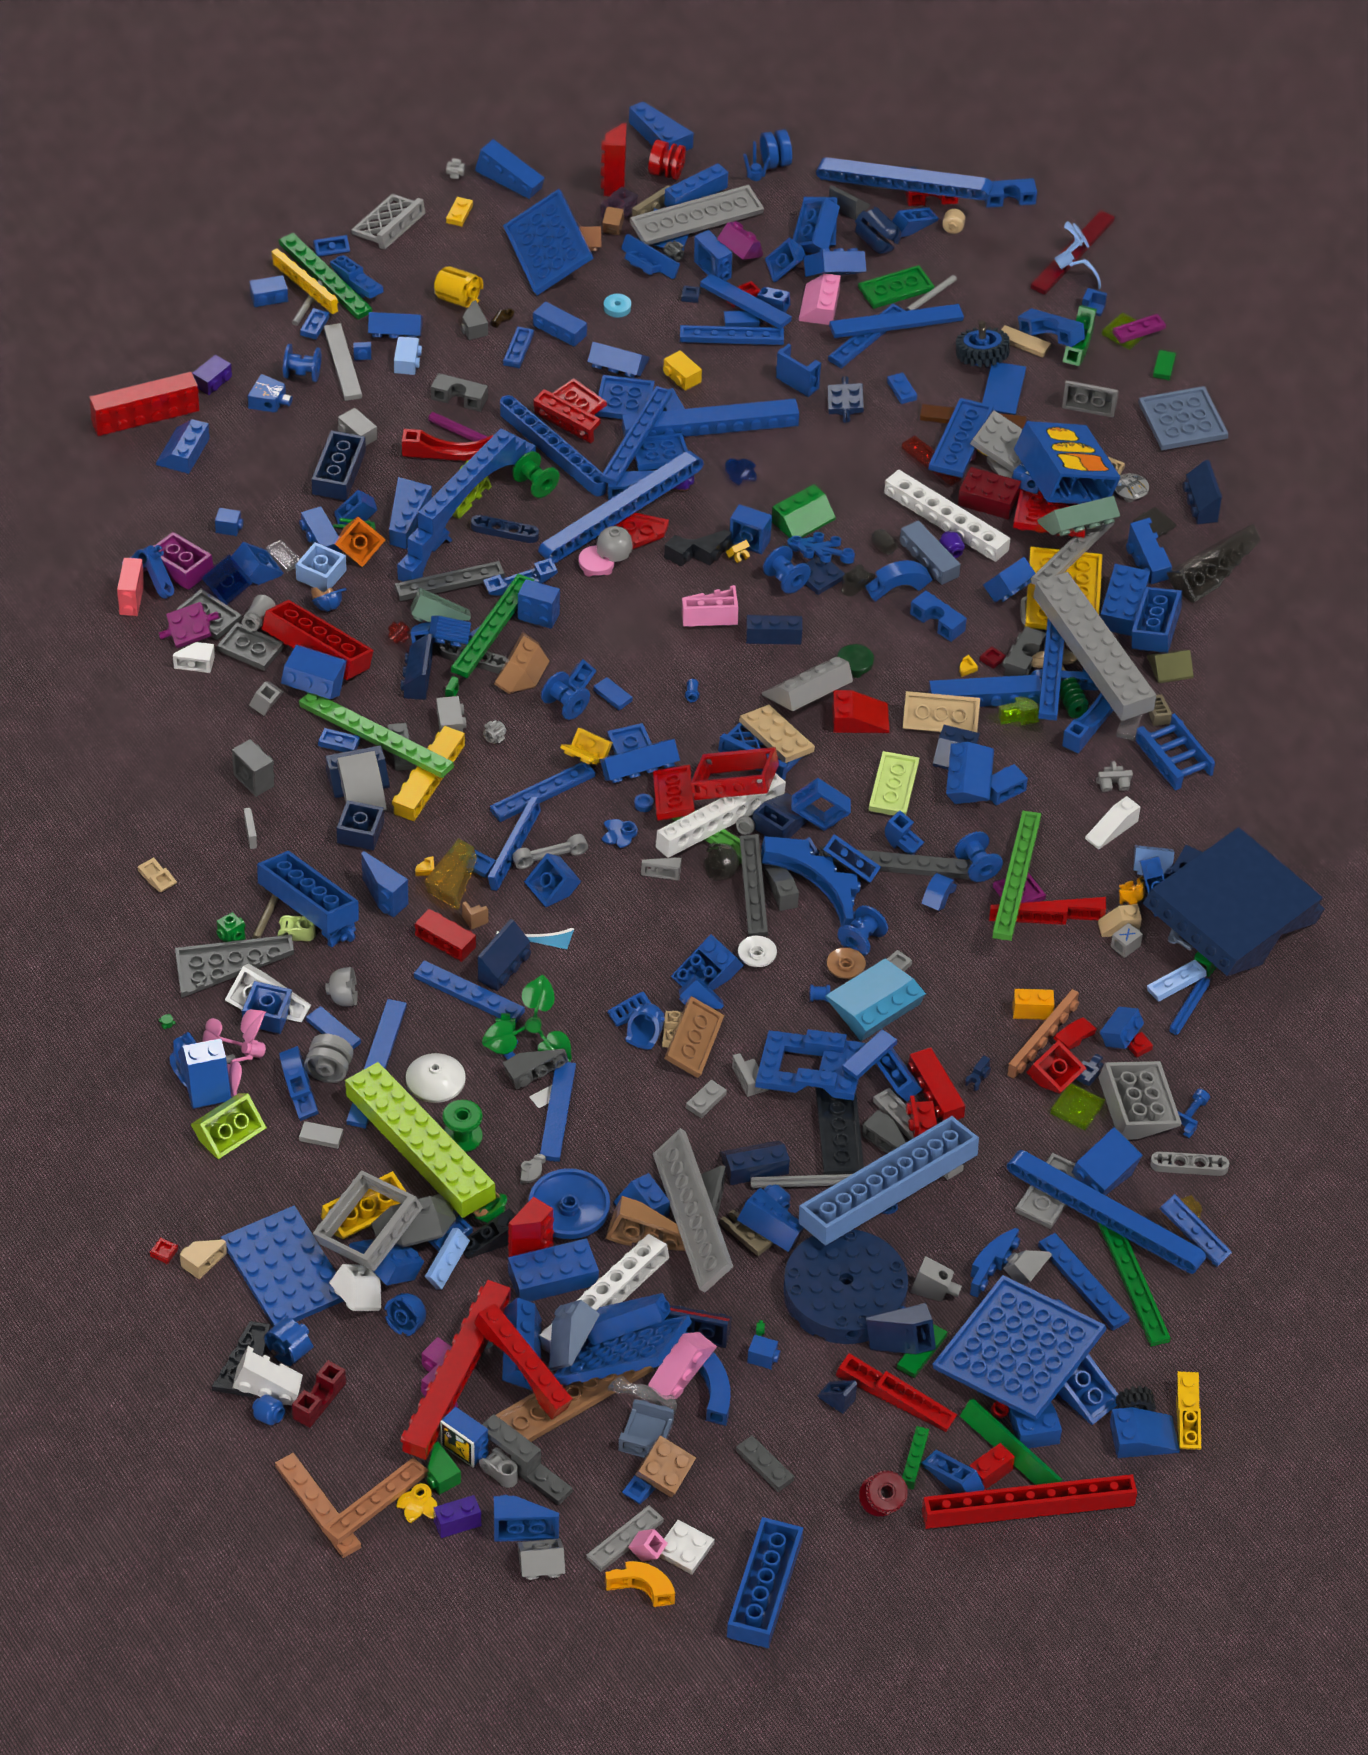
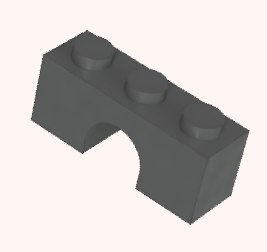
M438 373L431 386V399L448 404L452 397L461 396L464 398V408L481 412L488 399V385Z
M1026 626L1024 631L1018 634L1017 643L1012 645L1009 657L1006 656L1004 659V675H1029L1033 657L1030 656L1043 650L1046 633Z

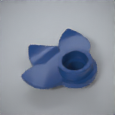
M607 820L604 822V825L609 831L602 837V841L607 844L617 843L619 848L626 847L631 843L632 838L637 835L638 828L632 821Z

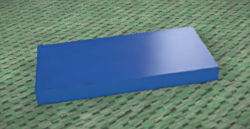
M996 362L997 365L991 364L982 403L994 406L993 411L997 413L1016 415L1026 367Z

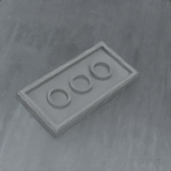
M1052 1153L1046 1163L1075 1178L1071 1172L1076 1163ZM1031 1185L1015 1208V1213L1051 1229L1067 1205Z

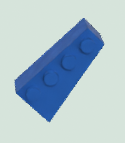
M645 102L629 107V123L652 146L656 140H662L669 143V150L673 143L677 144V146H685L686 151L693 148L694 133Z
M494 139L480 150L475 167L476 172L528 199L542 189L545 178Z
M398 477L389 527V545L407 549L408 537L418 528V511L432 498V486Z

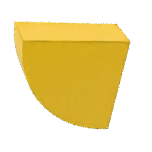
M970 655L962 659L959 668L961 677L978 671V666Z
M433 856L425 858L423 862L416 866L415 876L435 875Z

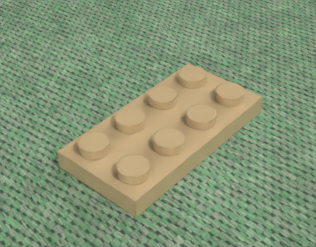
M906 691L903 729L941 732L943 725L977 732L980 698Z
M770 705L740 716L739 722L767 748L776 747L777 756L784 763L814 752L815 746Z

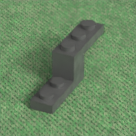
M495 1414L482 1424L488 1429V1439L511 1455V1460L517 1464L518 1475L559 1506L573 1492V1488L541 1464V1449Z

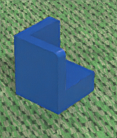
M1088 288L1082 299V305L1097 309L1096 316H1101L1106 306L1107 293Z

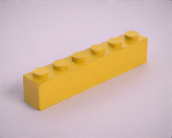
M444 726L441 732L436 734L433 744H430L427 749L454 763L465 746V733ZM417 766L415 770L411 771L408 781L402 784L400 793L393 798L394 814L415 821L443 778Z

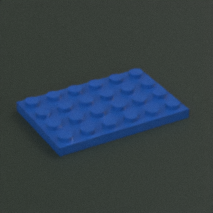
M557 189L503 225L536 295H539L594 258L560 189Z
M295 1205L221 1236V1240L226 1241L228 1254L273 1327L286 1316H290L297 1322L344 1301L342 1297L335 1293L334 1288L329 1283L336 1274V1271Z
M686 1315L667 1319L596 1345H592L587 1337L572 1366L558 1369L554 1376L561 1385L568 1386L573 1382H586L591 1378L598 1377L602 1379L610 1374L620 1375L629 1370L639 1371L644 1367H658L663 1363L665 1357L671 1353V1349L679 1342L680 1337L687 1331L686 1329L692 1323L690 1316Z

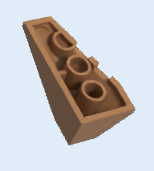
M625 1196L621 1197L614 1210L605 1239L632 1246V1243H638L650 1234L666 1243L668 1250L686 1251L676 1223L640 1201Z

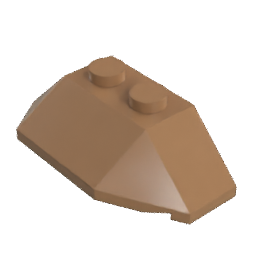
M522 632L494 684L508 694L535 688L549 663V659L540 644Z

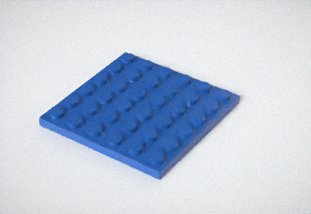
M1002 1275L932 1365L933 1369L1037 1421L1104 1334L1106 1325Z

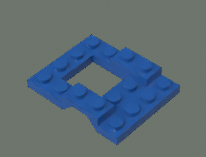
M808 1029L807 1035L769 1030L755 1088L796 1093L806 1086L823 1088L833 1098L854 1100L858 1080L844 1071L842 1065L866 1043L847 1041V1034ZM784 1052L823 1056L819 1070L798 1068L797 1074L780 1071Z

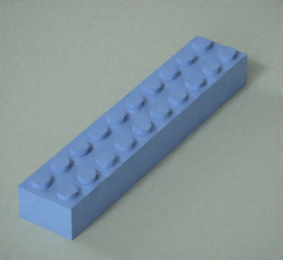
M951 1116L799 1205V1224L826 1246L977 1156L979 1137Z

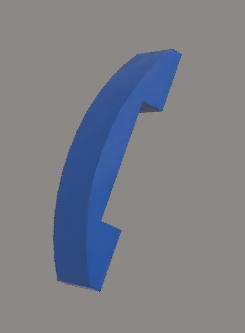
M552 558L534 563L535 568L518 574L534 579V582L542 584L558 573ZM517 574L503 579L501 575H496L484 579L483 583L489 595H503Z

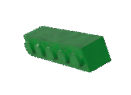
M916 1426L902 1476L908 1489L914 1490L929 1436L928 1428Z

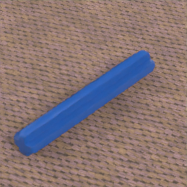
M1203 977L1198 980L1170 1025V1033L1175 1035L1180 1033L1208 988L1209 978Z

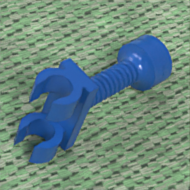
M1203 1089L1195 1091L1192 1096L1194 1101L1185 1114L1178 1111L1182 1125L1186 1126L1183 1135L1189 1138L1196 1131L1198 1121L1191 1117L1200 1105H1206L1210 1099V1095Z

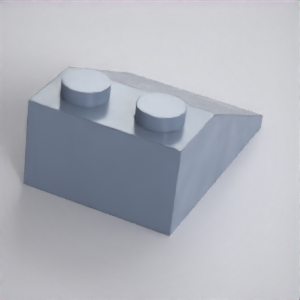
M582 1300L560 1305L555 1311V1318L552 1322L549 1369L552 1371L572 1366L600 1313Z

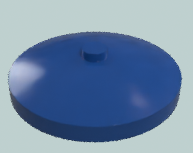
M559 1169L544 1175L534 1184L529 1195V1201L534 1196L553 1208V1237L562 1239L582 1238L596 1232L605 1223L610 1211V1196L606 1186L593 1174L579 1169Z

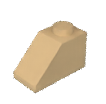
M1138 904L1118 906L1100 918L1098 925L1101 936H1112L1128 923L1140 931L1142 918Z
M209 1240L193 1242L180 1253L181 1267L200 1279L227 1254L226 1241Z

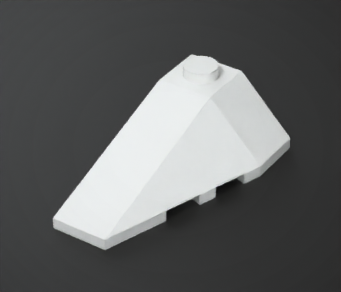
M247 964L242 967L225 1000L242 1010L254 981L283 988L286 987L256 967ZM292 992L287 1019L302 1022L311 1004Z

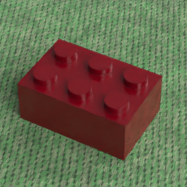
M970 467L959 490L958 505L1009 520L1019 498L1021 481Z

